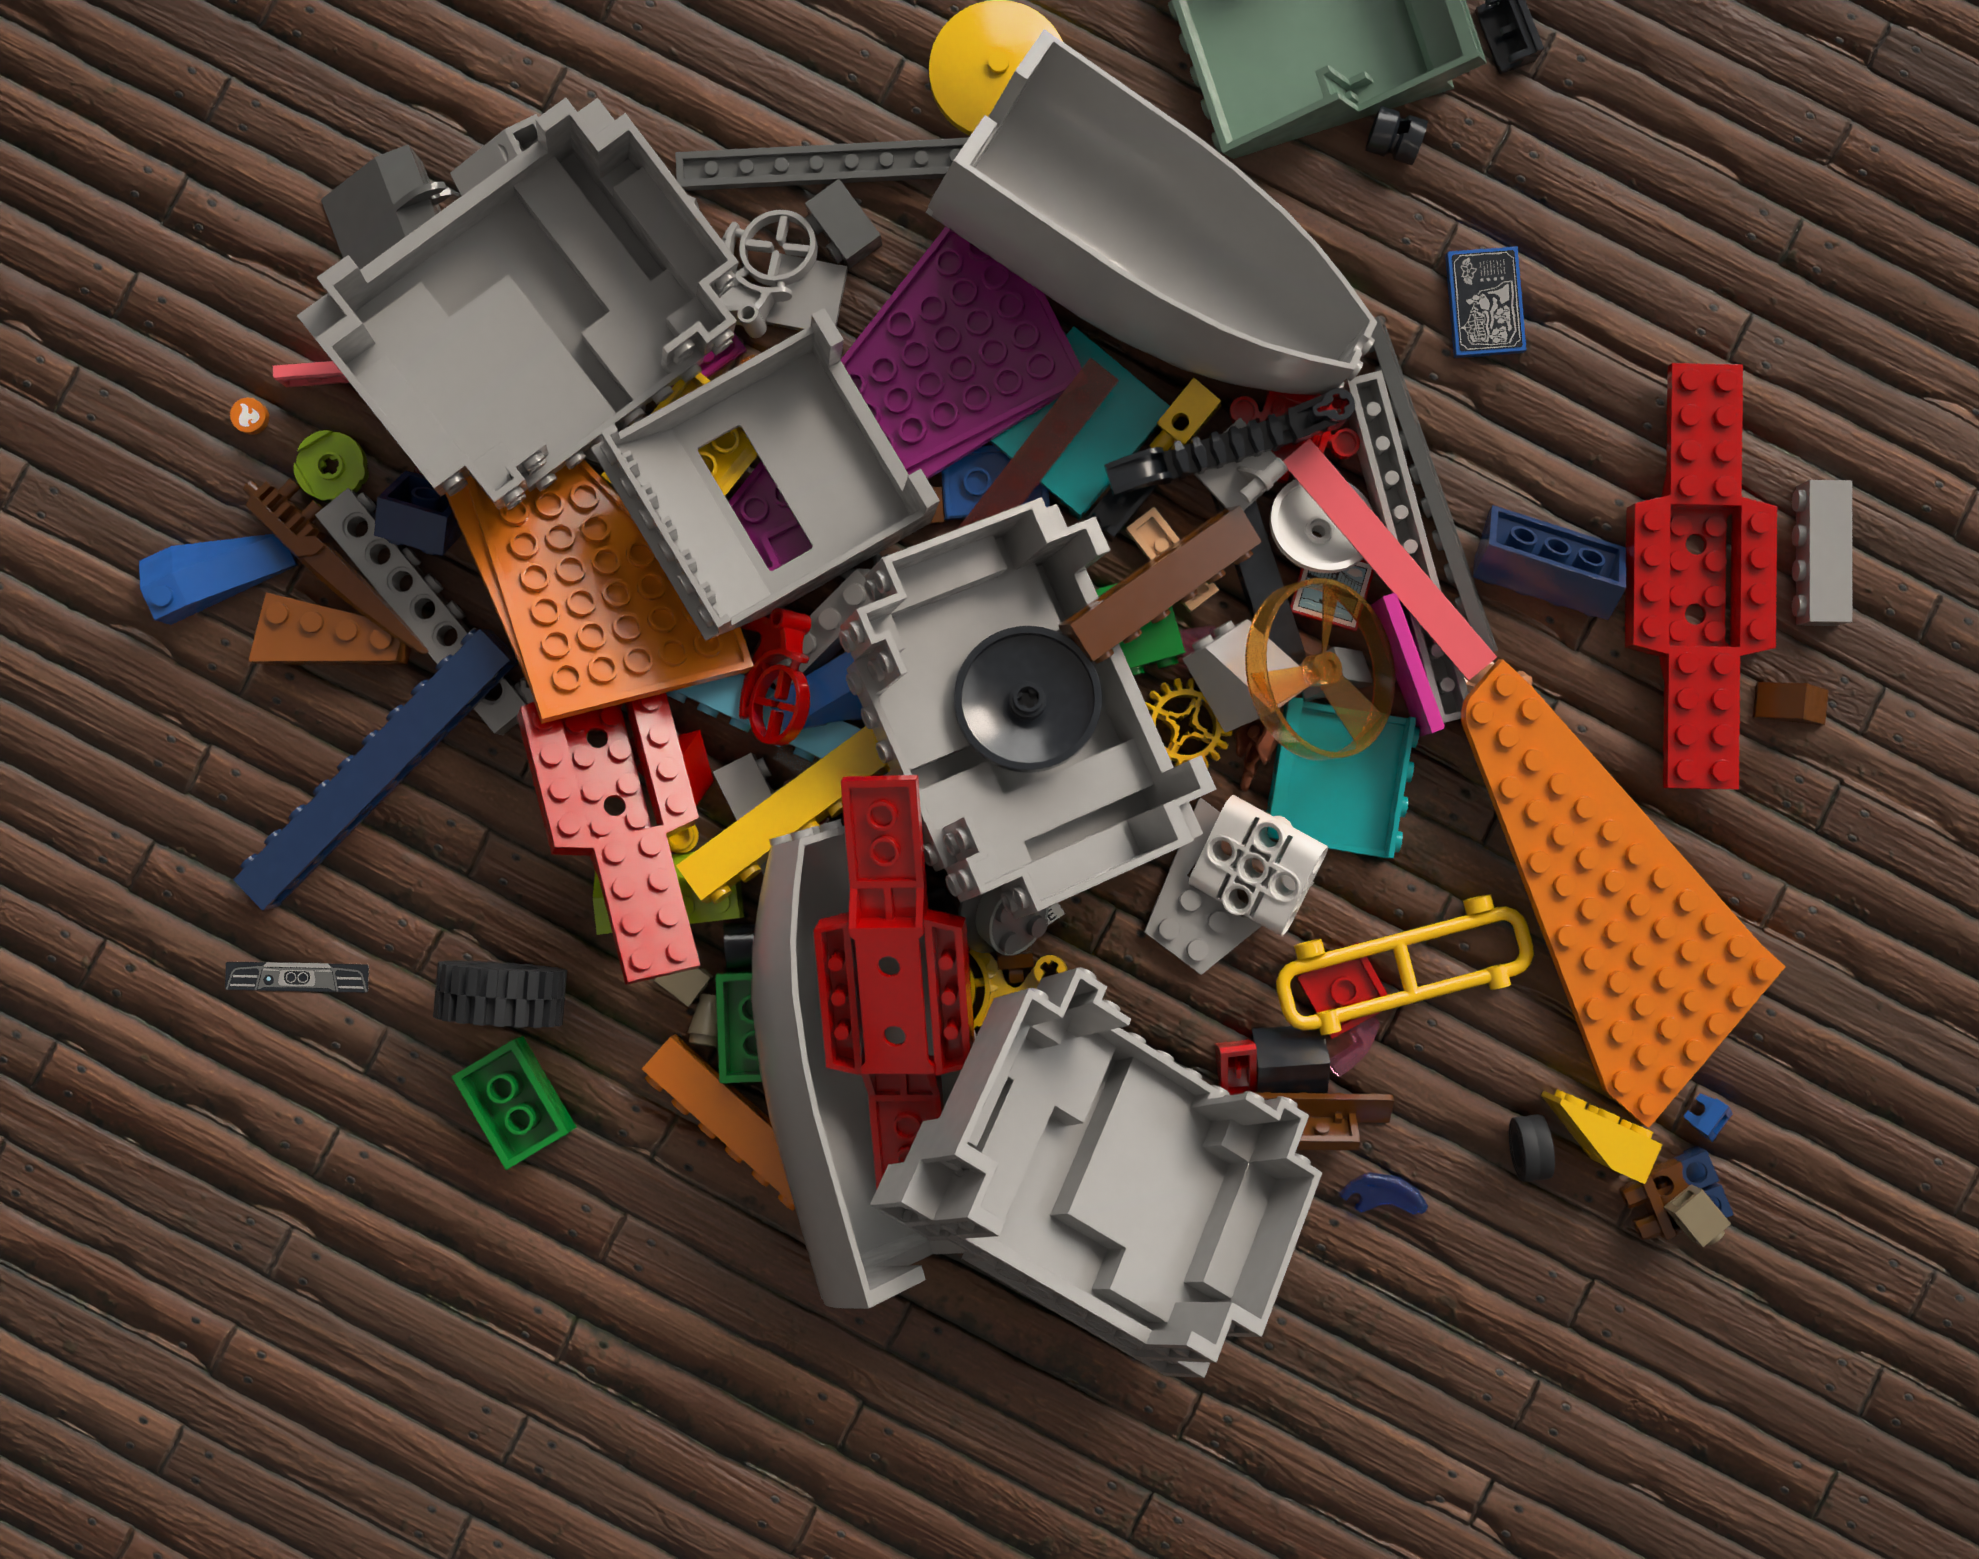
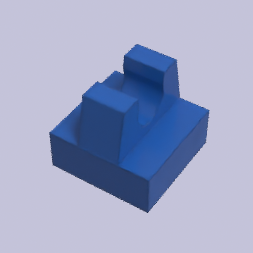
M1700 1093L1696 1100L1705 1107V1112L1700 1116H1696L1687 1110L1684 1118L1702 1136L1713 1142L1733 1113L1728 1105L1717 1098L1713 1099Z

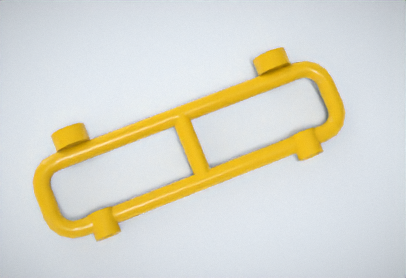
M1487 894L1464 900L1465 916L1325 952L1322 939L1296 944L1294 949L1297 960L1286 964L1279 972L1276 980L1277 995L1282 1013L1286 1021L1294 1028L1303 1031L1319 1028L1321 1035H1327L1341 1031V1022L1487 983L1490 990L1510 986L1509 977L1524 972L1530 966L1534 956L1528 925L1524 917L1516 909L1507 906L1494 908L1492 896ZM1505 920L1512 924L1519 947V955L1515 961L1490 966L1480 971L1420 987L1417 986L1407 945ZM1393 949L1404 991L1337 1009L1325 1010L1311 1016H1302L1297 1012L1290 988V982L1294 976Z

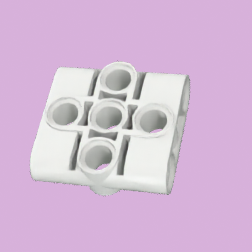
M1232 795L1220 812L1191 873L1189 884L1222 902L1229 913L1245 915L1276 934L1283 936L1291 926L1327 854L1328 846L1292 827L1290 821L1285 817L1272 816ZM1267 827H1272L1277 831L1279 835L1277 843L1271 841L1267 836ZM1222 840L1231 845L1232 856L1226 855L1221 848ZM1252 858H1257L1262 862L1264 867L1263 873H1259L1253 868ZM1284 875L1290 876L1294 880L1295 890L1292 891L1285 887L1283 883ZM1238 889H1242L1247 893L1249 898L1248 904L1243 903L1238 898Z

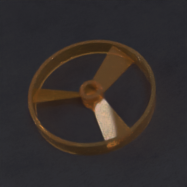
M1313 578L1286 585L1273 592L1262 603L1249 629L1245 652V670L1254 707L1269 733L1278 743L1295 755L1317 761L1352 756L1369 747L1377 739L1387 723L1395 694V666L1391 646L1385 629L1372 607L1360 594L1349 586L1327 578ZM1300 588L1322 591V653L1307 656L1301 666L1268 671V637L1272 622L1280 606L1293 592ZM1337 601L1352 615L1366 640L1373 667L1374 687L1372 703L1342 675V663L1339 657L1333 652H1326ZM1309 686L1320 687L1353 738V741L1338 752L1321 750L1306 742L1291 728L1279 710L1278 704Z

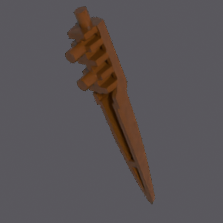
M289 478L280 489L267 481L260 487L254 481H249L245 484L243 490L250 496L246 504L248 510L316 577L359 613L400 642L424 655L429 652L404 620L331 544L322 542L327 534L317 528L313 521L317 518L315 514L323 509V507L314 500L303 511L295 506L291 498L301 488L295 480Z

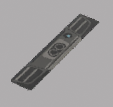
M226 962V990L368 992L369 965Z

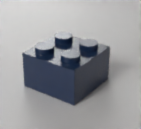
M405 470L377 497L374 536L384 538L389 543L408 545L421 549L422 552L429 555L443 556L463 534L446 494L440 497L424 475Z

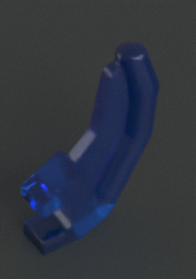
M1368 1172L1350 1181L1339 1194L1347 1201L1351 1194L1359 1193L1360 1201L1354 1208L1360 1213L1389 1203L1412 1214H1417L1418 1212L1423 1214L1428 1209V1205L1420 1191L1396 1176Z

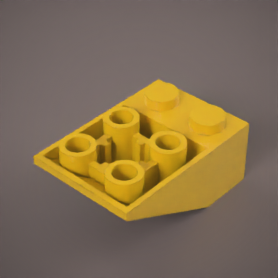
M1558 1089L1554 1095L1545 1091L1542 1092L1541 1096L1590 1159L1643 1184L1646 1183L1663 1145L1651 1139L1654 1132L1624 1119H1621L1620 1124H1618L1619 1116L1589 1104L1586 1110V1101Z

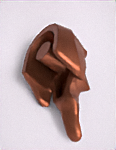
M1270 715L1240 726L1235 733L1236 755L1241 758L1246 753L1244 772L1240 784L1244 792L1248 791L1260 764L1263 762V765H1266L1267 762H1270L1272 752L1276 745L1280 743V726Z

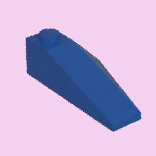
M273 534L175 545L139 561L140 590L154 620L172 625L298 566L294 555Z
M851 652L843 653L805 676L810 690V708L803 729L824 726L832 722L862 719L861 709L863 706L858 695L852 694L846 681V675L848 674L846 669L854 662ZM794 684L790 686L786 701L775 699L774 696L769 699L795 705L796 691ZM771 707L772 710L784 712L782 728L785 730L794 712Z

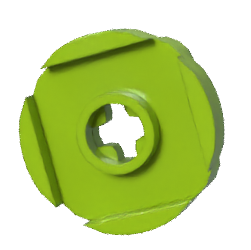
M323 430L313 433L303 440L297 450L299 454L296 463H294V475L298 484L306 493L326 503H330L347 488L357 493L369 478L367 458L362 447L354 439L340 432ZM328 458L334 462H339L337 472L333 475L330 472L325 474L323 472V469L327 466L325 460Z

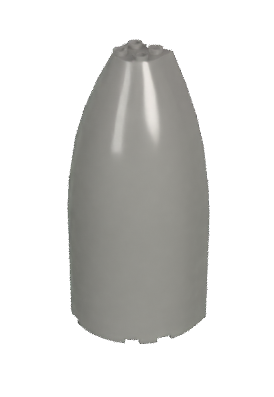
M1043 29L1013 73L989 117L984 115L952 162L926 211L929 216L1086 322L1121 342L1182 370L1225 383L1281 393L1320 396L1334 388H1343V381L1345 379L1352 381L1363 366L1360 358L1366 355L1375 341L1371 335L1377 321L1323 249L1279 203L1238 167L1193 132L1045 29Z
M841 819L769 839L771 847L759 896L752 945L751 1002L759 1070L768 1114L821 1299H823L826 1306L833 1308L869 1309L926 1280L922 1265L911 1264L932 1254L964 1253L965 1250L949 1240L931 1241L870 1206L876 1192L868 1093L861 1075L826 1068L813 930L820 919L849 912L850 884L845 827L842 826ZM924 932L919 940L928 1054L934 1055ZM887 956L879 960V967L886 974H896L900 970L898 961L893 957ZM891 1026L885 1030V1036L891 1043L898 1044L905 1040V1033L901 1028ZM961 1070L941 1075L944 1107Z

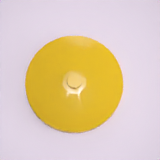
M990 0L976 3L953 16L936 37L929 61L930 87L934 100L945 118L958 130L971 136L984 115L989 117L1013 73L1043 29L1062 41L1054 26L1031 7L1007 0Z

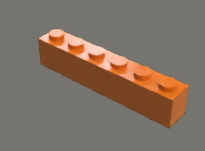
M674 1034L669 1037L642 1068L647 1074L645 1077L646 1081L660 1092L663 1089L674 1098L671 1101L672 1104L684 1115L691 1113L700 1121L698 1127L711 1139L717 1136L727 1145L724 1150L731 1158L738 1163L744 1160L754 1169L751 1172L752 1176L765 1187L769 1184L780 1193L778 1199L787 1208L794 1211V1202L770 1118L731 1083H719V1072L678 1035Z

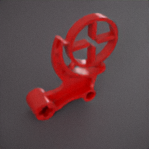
M775 608L771 614L740 626L741 629L760 633L762 639L758 650L752 657L754 667L746 672L743 680L739 717L740 719H749L751 729L758 740L777 746L789 744L799 735L806 723L810 708L809 685L806 677L799 670V666L801 663L808 664L809 657L803 654L804 635L809 633L812 621L809 615L782 608ZM784 659H792L790 666L778 664ZM777 677L775 699L784 701L788 699L791 681L793 680L796 691L795 705L765 698L770 685ZM763 705L794 712L789 725L781 734L784 712L771 710L766 730L763 720Z

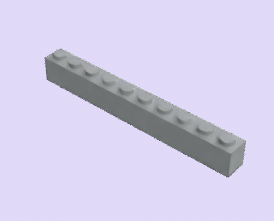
M1382 370L1357 376L1352 381L1347 379L1342 389L1349 391L1355 400L1354 412L1348 420L1350 428L1360 438V447L1357 454L1372 510L1441 591ZM1400 602L1443 723L1461 719L1462 705L1464 699L1469 694L1463 674Z

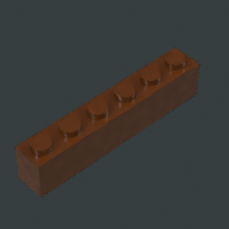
M1240 505L1225 508L1063 621L1058 627L1063 635L1070 638L1080 647L1091 662L1094 661L1095 664L1101 663L1114 654L1112 648L1122 641L1126 644L1142 634L1140 628L1151 621L1154 624L1167 617L1171 613L1168 608L1176 602L1182 604L1198 594L1196 588L1205 582L1211 584L1222 578L1226 574L1224 568L1234 562L1237 565L1253 555L1251 549L1262 541Z

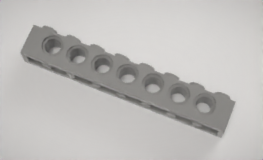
M347 488L315 514V516L379 594L428 649V653L438 664L446 656L454 655L462 647L460 644L461 640L476 628L473 627L471 630L462 620L466 617L462 609L453 600L447 602L440 594L444 588L431 573L425 575L417 566L421 563V560L409 546L403 548L401 545L389 543L384 538L374 536L376 514L373 511L376 510L377 506L364 492L358 494ZM362 521H367V533L362 537H357V525ZM384 548H389L391 553L390 559L385 564L380 565L378 562L379 552ZM406 575H411L413 578L412 587L408 591L402 592L400 589L401 579ZM433 601L435 613L432 617L424 619L422 608L426 603ZM455 628L458 634L457 641L452 646H446L444 635L448 630ZM508 675L499 682L503 692L498 700L492 701L487 694L474 708L493 733L502 736L518 723L517 716L520 707L527 705L520 682L518 681L514 684Z

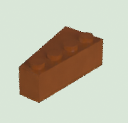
M266 592L248 662L260 665H407L411 648L388 634L365 616Z

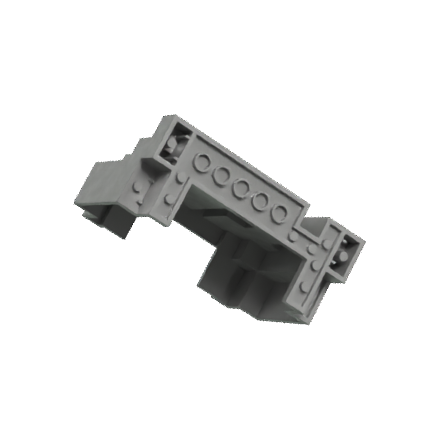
M567 98L561 100L535 119L538 141L362 269L359 270L349 255L317 277L327 294L297 315L440 497L445 493L453 496L468 484L465 478L471 475L498 510L504 506L508 510L512 509L526 498L525 490L528 489L531 492L537 487L541 492L557 480L554 474L564 466H567L570 470L581 463L587 457L584 451L592 445L603 441L602 430L615 424L619 431L623 427L627 428L643 419L648 403L653 400L656 404H659L674 392L671 388L672 385L680 379L687 383L702 371L699 365L703 363L704 356L711 351L717 355L733 342L731 339L734 337L737 320L719 297L734 286L733 280L736 278L738 260L627 114L624 113L614 120L598 98L578 112Z
M1042 497L881 558L865 576V591L872 603L857 608L841 624V632H839L842 647L847 653L851 652L854 662L846 669L848 672L846 675L848 687L853 695H858L863 706L861 709L862 719L868 729H873L878 741L876 743L877 753L881 761L887 763L891 770L883 776L918 775L925 862L928 866H933L935 872L946 869L948 874L946 876L947 886L953 896H958L960 902L1000 886L1002 889V904L1008 913L1013 914L1014 919L1041 911L1193 842V839L1202 835L1203 832L1189 802L1217 790L1202 755L1173 767L1119 644L1112 648L1114 654L1098 664H1095L1094 661L1092 662L1101 684V713L1096 729L1088 743L1068 762L1042 772L1023 773L1010 771L998 767L980 756L962 734L955 714L954 691L960 668L970 652L990 635L1016 626L1044 627L1062 634L1058 625L1098 598L1086 569L1107 554L1110 548L1096 517L1067 527L1058 505L1055 504L1046 508Z
M1075 968L1041 978L1037 989L1028 988L994 998L941 1116L938 1119L922 1122L904 1162L888 1164L870 1206L931 1241L949 1240L963 1248L965 1251L962 1259L1161 1374L1165 1376L1205 1378L1210 1362H1217L1226 1336L1262 1337L1322 1175L1321 1171L1310 1165L1311 1161L1307 1157L1295 1153L1309 1115L1298 1109V1104L1287 1097L1278 1096L1276 1099L1264 1100L1260 1095L1249 1091L1243 1094L1230 1095L1227 1090L1203 1081L1201 1079L1202 1075L1197 1071L1183 1068L1173 1062L1174 1058L1170 1054L1154 1050L1146 1045V1040L1140 1035L1124 1031L1120 1027L1129 1026L1131 1018L1121 1013V1009L1117 1004L1108 1000H1102L1107 986L1097 981L1096 975L1087 969Z

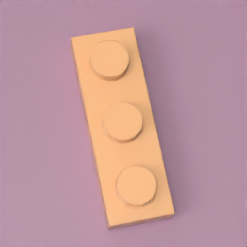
M1155 507L1151 508L1126 528V532L1149 561L1180 540ZM1203 583L1196 588L1198 594L1195 597L1182 603L1189 613L1219 591L1214 583Z

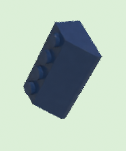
M1492 505L1476 551L1473 577L1480 579L1486 584H1496L1512 589L1521 595H1530L1546 600L1555 606H1565L1590 617L1609 620L1626 589V547Z

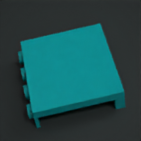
M1073 326L1065 335L1088 379V384L1054 400L989 442L1069 508L1068 512L1077 520H1080L1110 485L1104 465L1137 453L1158 428L1157 422L1170 406Z
M1293 697L1283 705L1280 743L1277 744L1266 813L1272 816L1285 817L1290 821L1292 827L1327 845L1328 849L1387 859L1394 858V853H1399L1403 839V833L1398 831L1400 817L1404 818L1406 816L1408 808V797L1404 796L1406 782H1411L1414 771V762L1409 761L1411 747L1416 748L1419 740L1420 729L1415 726L1416 718H1402L1304 702L1302 698ZM1267 827L1269 839L1279 840L1277 831L1272 827Z

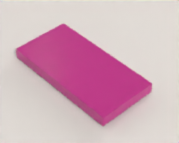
M1395 593L1386 595L1371 604L1370 607L1410 717L1416 718L1415 726L1420 729L1419 737L1444 729L1445 725L1400 601Z

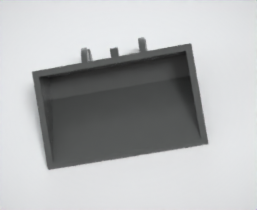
M407 144L374 157L324 196L321 202L342 257L344 258L349 255L360 270L441 211L439 204L448 199L452 194L450 189L446 188L444 182L430 183L423 162Z

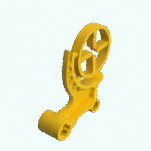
M971 949L969 953L974 957L983 974L982 978L975 979L970 968L972 1006L976 998L977 987L985 986L982 1007L973 1021L974 1029L977 1026H982L994 998L1028 988L1037 989L1041 978H1044L1046 973L1042 969L1045 963L1051 965L1053 961L1058 964L1056 969L1058 973L1067 971L1066 963L1054 955L1041 957L1024 982L1019 987H1011L1006 982L1002 970H998L997 961L990 953H979Z

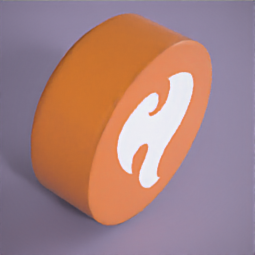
M246 397L234 403L230 411V419L235 428L245 434L254 435L262 432L267 427L269 412L266 406L258 400Z

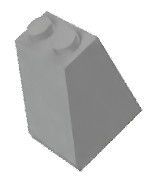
M1248 619L1236 625L1231 620L1213 630L1214 638L1209 634L1192 644L1194 651L1183 658L1225 733L1273 713L1314 683L1307 672Z

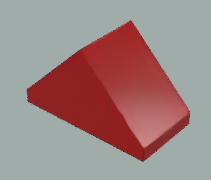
M1251 1040L1214 1043L1219 1087L1227 1090L1230 1095L1243 1094L1246 1091L1256 1093V1044Z

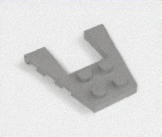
M1199 798L1193 812L1203 834L1194 838L1193 842L1178 848L1144 933L1202 975L1262 925L1245 915L1242 917L1229 913L1222 902L1189 884L1190 877L1187 874L1198 861L1220 815L1217 809L1202 798ZM1284 875L1283 883L1285 887L1292 891L1295 890L1294 880L1290 876Z

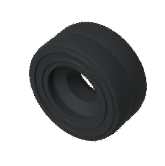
M1538 1114L1512 1118L1509 1123L1508 1137L1511 1159L1517 1177L1522 1182L1552 1178L1555 1170V1154L1551 1132L1546 1119Z

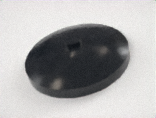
M1016 626L990 635L981 641L967 656L960 668L955 684V714L965 739L984 759L1010 771L1023 773L1042 772L1068 762L1088 743L1096 729L1101 713V684L1093 663L1070 638L1044 627Z

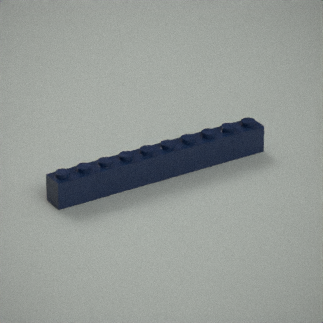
M474 629L461 640L460 644L462 647L454 655L446 656L437 664L435 669L438 672L429 681L423 680L411 691L413 697L404 706H397L387 715V724L380 731L374 730L367 735L361 743L364 747L355 756H348L338 765L337 770L339 772L331 781L327 779L318 785L312 793L315 797L307 805L302 804L297 807L288 817L290 822L282 830L274 831L265 839L264 844L266 847L259 854L255 853L248 857L240 865L242 871L233 880L262 911L278 907L519 663L515 653L492 630Z

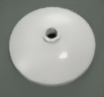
M1296 479L1288 483L1279 492L1270 512V530L1277 547L1290 561L1309 571L1336 573L1353 567L1363 559ZM1349 483V485L1355 490V492L1372 510V507L1369 504L1368 500L1365 498V496L1356 487ZM1312 532H1319L1322 537H1316L1312 534Z

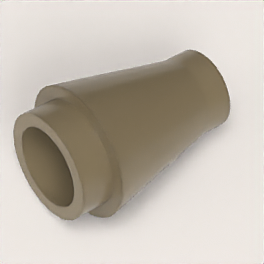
M700 994L699 1003L687 1031V1034L690 1035V1044L717 1047L716 995Z

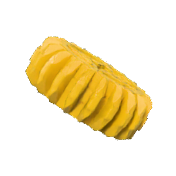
M1180 678L1174 680L1173 691H1171L1166 682L1162 683L1160 688L1163 696L1161 697L1157 692L1151 691L1149 696L1155 704L1153 706L1150 703H1145L1155 726L1156 718H1158L1171 729L1170 744L1168 748L1165 747L1170 760L1175 762L1174 767L1202 755L1208 768L1209 764L1205 756L1208 755L1212 760L1218 761L1220 755L1214 748L1218 747L1219 749L1226 750L1228 744L1220 740V736H1231L1232 730L1224 732L1200 688L1198 691L1194 690L1195 680L1193 678L1188 680L1186 689L1182 688ZM1186 697L1192 699L1183 713L1168 712L1161 708L1166 702L1175 698ZM1201 704L1208 710L1211 716L1212 734L1207 732V729L1203 728L1198 722L1197 716ZM1192 710L1189 726L1193 728L1194 732L1190 734L1187 731L1185 735L1180 736L1179 740L1176 741L1180 734V726L1176 724L1175 720L1179 718L1182 721ZM1188 738L1207 743L1205 748L1196 754H1177L1180 746Z

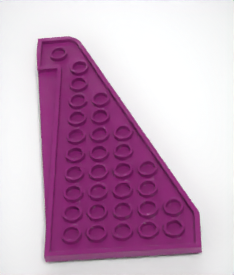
M947 227L942 230L841 359L842 364L908 474L910 475L921 469L927 480L1054 400L1088 384V379L1045 294ZM760 461L730 499L729 504L767 568L773 571L812 549V545L762 461Z

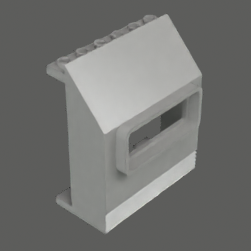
M825 308L812 314L811 326L620 432H618L615 424L602 430L603 441L591 447L705 641L767 616L775 608H783L904 539L906 536L931 523L940 502L921 469L910 475L908 474L842 364L841 355L844 339ZM737 427L743 429L812 545V549L773 571L767 568L698 452L699 448Z

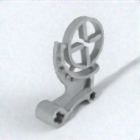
M788 210L766 212L755 218L745 230H742L738 223L732 222L722 238V241L733 255L736 240L741 238L739 251L744 267L736 271V278L733 280L734 286L723 294L720 300L737 320L736 325L743 326L746 333L752 338H759L765 334L767 328L765 320L774 303L788 301L792 298V290L785 286L803 278L811 270L817 258L818 243L811 225L801 215ZM778 221L776 240L783 247L785 254L806 257L796 269L782 275H778L782 258L779 251L775 250L772 242L752 239L760 229ZM790 222L800 225L808 232L810 246L785 243ZM748 251L772 253L767 275L758 272L749 264ZM750 274L756 281L764 285L776 287L757 286L745 280L744 277Z

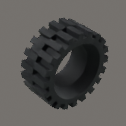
M439 961L437 964L433 1017L447 1022L471 1023L482 1026L494 1025L497 1027L512 1026L522 1028L562 1026L567 970L551 966L509 962Z

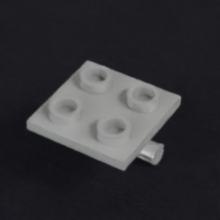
M1239 418L1230 427L1236 425L1239 429L1246 427L1247 424ZM1270 450L1258 457H1247L1242 462H1231L1225 464L1222 468L1217 469L1215 467L1205 470L1203 474L1198 475V473H1195L1194 475L1225 508L1240 505L1244 511L1265 491L1273 487V484L1288 469L1285 463Z

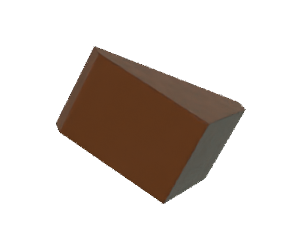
M1757 682L1753 718L1825 725L1828 690L1808 683Z

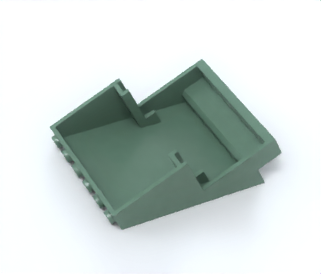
M1171 0L1168 2L1171 15L1176 22L1179 21L1182 33L1179 34L1181 46L1186 54H1190L1193 66L1190 67L1192 79L1197 87H1201L1204 99L1201 100L1202 110L1207 119H1211L1215 130L1212 133L1213 143L1219 153L1222 152L1233 159L1376 114L1380 106L1392 109L1455 89L1452 79L1487 63L1466 0Z

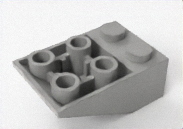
M537 114L504 129L450 172L461 196L538 141L535 121L538 118Z

